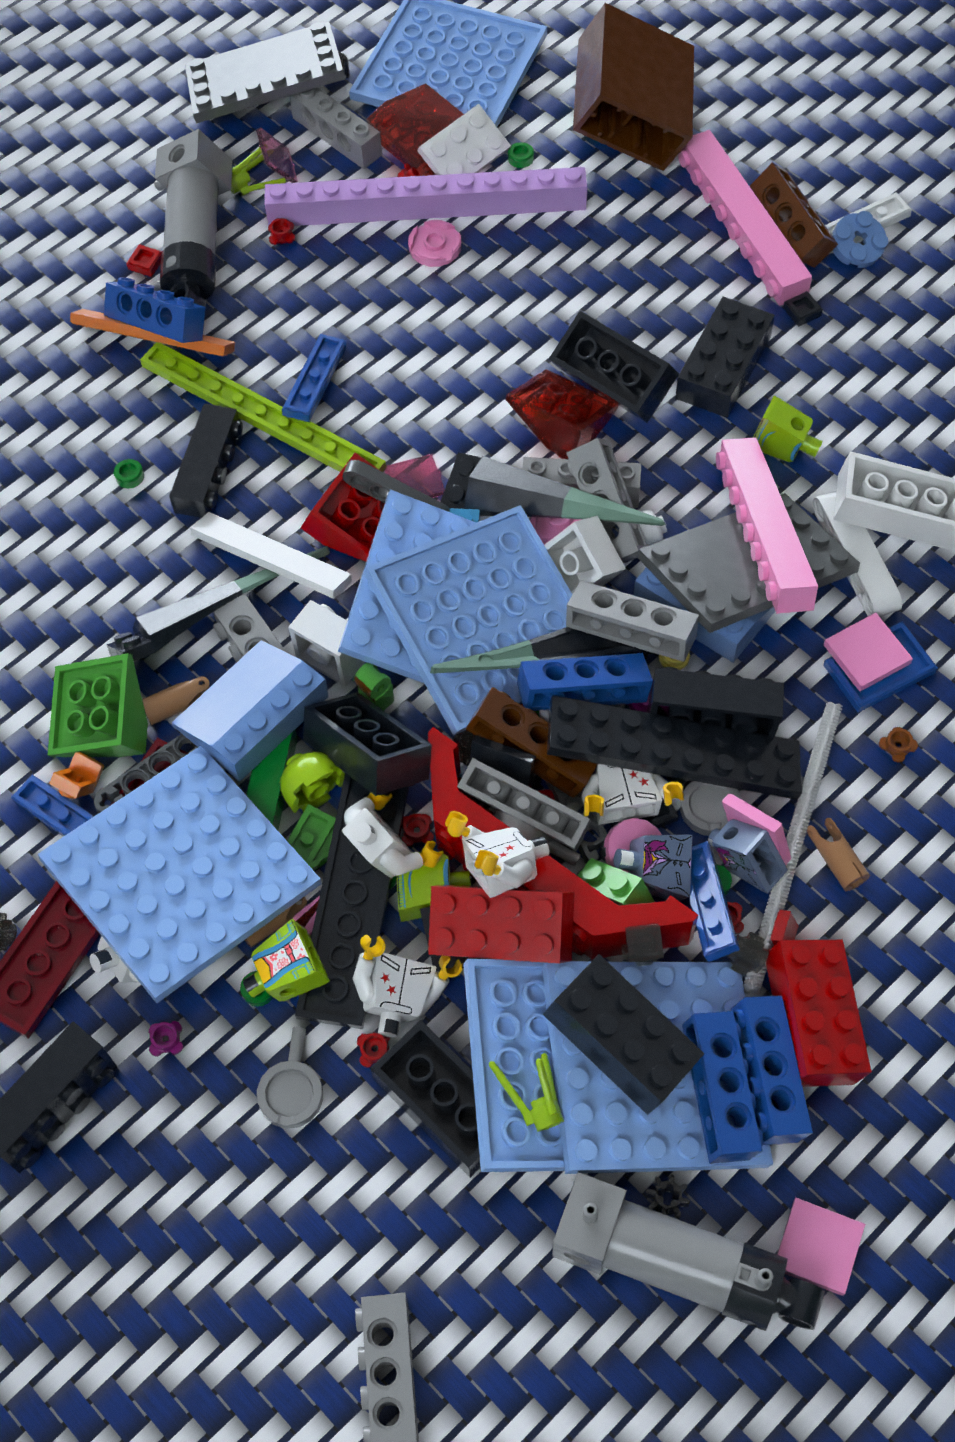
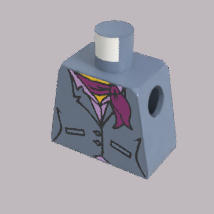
M732 819L722 829H714L708 837V842L716 850L723 865L729 872L767 894L788 871L767 830Z
M646 835L631 841L629 850H616L613 859L614 867L628 870V873L641 877L653 896L667 900L671 895L678 901L689 898L692 835Z

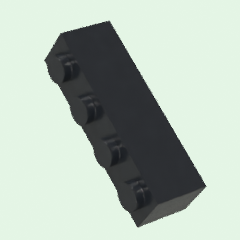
M210 404L203 405L169 495L174 513L202 518L212 508L216 507L219 486L225 483L228 461L231 462L233 460L236 439H240L243 432V423L239 420L237 409Z

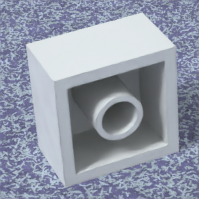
M598 516L573 522L544 545L572 595L580 580L603 586L626 570Z
M310 600L288 627L295 656L346 687L358 669L364 664L362 660L338 652L348 618L345 620L336 615L329 606L325 604L319 605Z

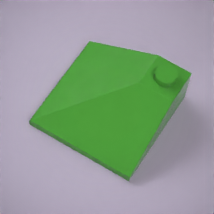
M127 653L55 666L48 756L73 757L76 752H82L89 757H127L146 754L148 722L131 654Z

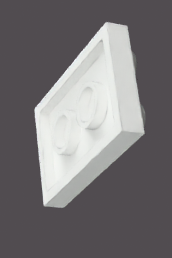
M477 104L422 144L417 151L435 175L478 173L507 152L511 145L480 104Z

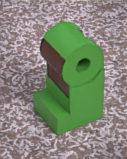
M365 663L362 665L353 679L358 685V693L384 711L394 702L391 679L388 675L381 673L377 666Z

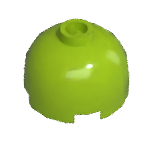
M321 752L297 753L287 761V766L283 770L280 779L282 795L293 813H296L300 808L304 812L308 804L318 808L329 801L331 797L328 793L335 785L343 786L345 772L337 767L327 755Z

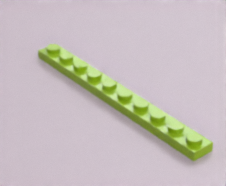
M156 342L140 359L143 368L213 405L237 409L239 419L341 472L355 452L380 471L384 472L387 468L385 460L311 421L306 422L282 416V406L162 343Z

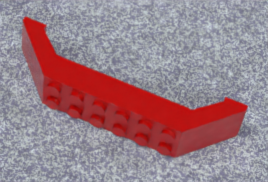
M432 727L428 732V741L432 745L430 772L437 849L439 852L443 851V854L447 855L449 860L456 859L463 865L462 867L465 871H469L466 868L462 835L460 837L451 836L445 825L450 811L460 812L468 818L465 827L472 825L484 833L510 827L459 791L457 777L461 770L458 744ZM549 855L535 859L537 868L535 879L522 884L518 888H513L574 892L572 951L580 956L585 954L590 959H594L598 954L605 958L689 945L693 940L698 919L697 913L671 895L663 902L617 905Z

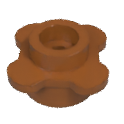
M895 727L887 737L880 739L879 747L892 755L893 761L903 762L909 752L917 750L918 743L913 739L910 732L901 727ZM895 743H900L901 746L898 747Z

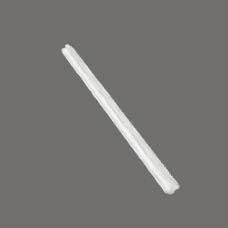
M826 703L822 715L823 717L802 784V794L796 803L793 819L790 823L791 826L788 830L789 833L786 837L791 855V860L786 865L788 871L770 891L767 909H765L762 924L760 925L761 928H759L760 931L758 932L759 935H757L758 939H756L757 942L755 943L756 946L754 947L755 950H753L754 954L751 955L752 958L749 962V969H747L748 973H746L745 984H743L745 993L760 994L759 990H761L767 969L764 955L774 946L770 939L777 913L779 910H783L786 905V898H788V891H790L789 887H791L803 840L806 836L807 826L810 822L809 819L812 815L811 812H813V805H815V798H817V791H819L818 788L821 784L820 781H822L824 767H826L825 764L828 760L829 750H831L830 747L835 736L834 730H836L837 720H839L840 710H842L840 707H843L839 703Z

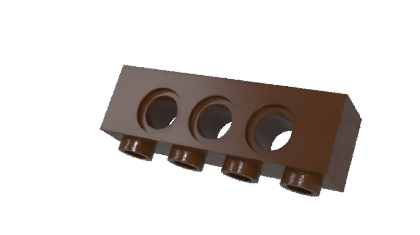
M772 162L750 185L754 194L803 264L805 263L815 268L838 245L787 170Z
M494 687L490 689L481 701L465 728L474 735L535 755L534 773L572 798L586 786L597 766V763L562 757L564 759L562 760L558 756L547 755L548 722L539 717L533 710L527 709L511 699L507 693L499 691Z

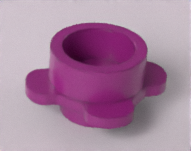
M161 1022L150 1026L148 1033L152 1043L149 1046L151 1055L158 1057L162 1053L169 1052L176 1055L182 1051L183 1044L180 1042V1033L183 1028L179 1022ZM168 1036V1041L164 1042L163 1037Z

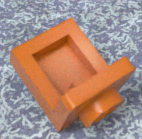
M76 752L69 768L54 772L49 784L58 788V792L62 796L70 799L91 794L94 792L104 765L82 752Z

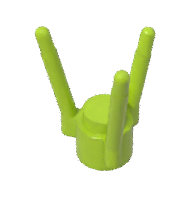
M260 146L240 164L232 168L230 191L233 194L240 191L244 196L251 191L264 189L265 184H281L286 182L285 178L248 186V183L251 182L248 171L269 157L271 151L268 150L260 155L265 150L264 146Z
M542 1053L541 1058L536 1059L544 1097L530 1102L533 1108L530 1111L494 1061H490L489 1067L522 1113L526 1126L535 1124L537 1132L564 1122L546 1053Z

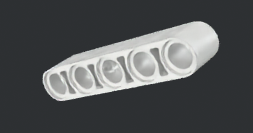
M836 491L814 497L813 509L821 527L860 562L858 572L847 576L867 616L877 613L880 617L901 610V594L867 529L833 520Z

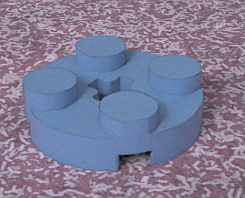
M867 211L844 216L832 232L833 238L838 243L833 249L835 256L846 265L850 263L858 265L857 268H866L876 263L888 244V237L884 228ZM856 236H860L864 240V245L860 242L855 243L853 240Z

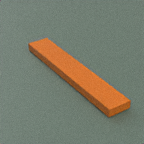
M87 309L71 312L70 322L72 324L222 357L235 350L234 341L203 335L202 341L181 343L104 316V313Z

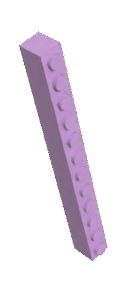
M585 167L265 184V209L268 225L278 218L287 219L294 226L579 211L586 210L587 203Z

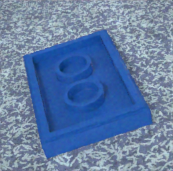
M903 621L889 627V629L913 658L911 664L859 692L833 657L824 661L823 666L857 713L936 673L938 667Z

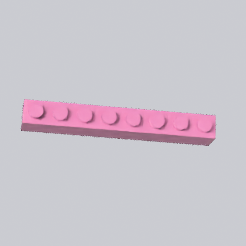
M707 130L693 135V138L678 154L680 165L687 169L693 184L697 185L701 190L705 202L710 203L718 221L723 222L729 237L738 244L742 256L748 259L756 277L761 278L769 296L774 297L778 305L781 306L784 305L785 301L806 291L809 292L812 275L713 133Z
M757 438L722 440L721 451L716 453V466L723 473V485L729 489L730 503L736 507L737 522L743 525L744 540L750 543L751 558L758 564L759 579L764 581L766 585L767 600L772 601L776 614L814 611L818 584Z

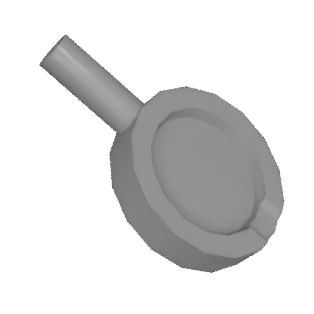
M692 781L683 792L684 801H681L680 812L684 822L693 831L709 836L714 829H722L728 823L722 800L728 794H733L740 799L741 796L738 789Z
M496 809L493 816L510 828H517L527 840L543 836L547 841L551 854L574 866L576 865L581 854L551 839L525 822Z
M299 1026L293 1027L288 1061L280 1062L270 1067L261 1077L257 1088V1103L264 1117L273 1125L285 1129L298 1128L310 1122L319 1112L323 1101V1086L316 1072L307 1064L301 1063L306 1028Z

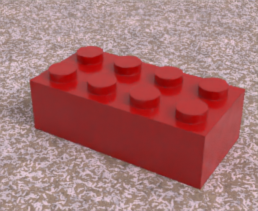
M431 886L428 955L559 964L572 961L574 892L511 889L490 898L482 887Z
M843 939L780 940L764 956L772 996L783 997L802 1086L856 1084L872 1071Z

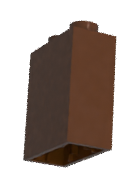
M604 3L578 39L573 131L664 171L693 138L694 45L610 4Z

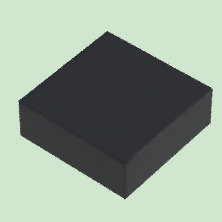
M808 291L785 301L783 309L798 327L822 316L823 309Z

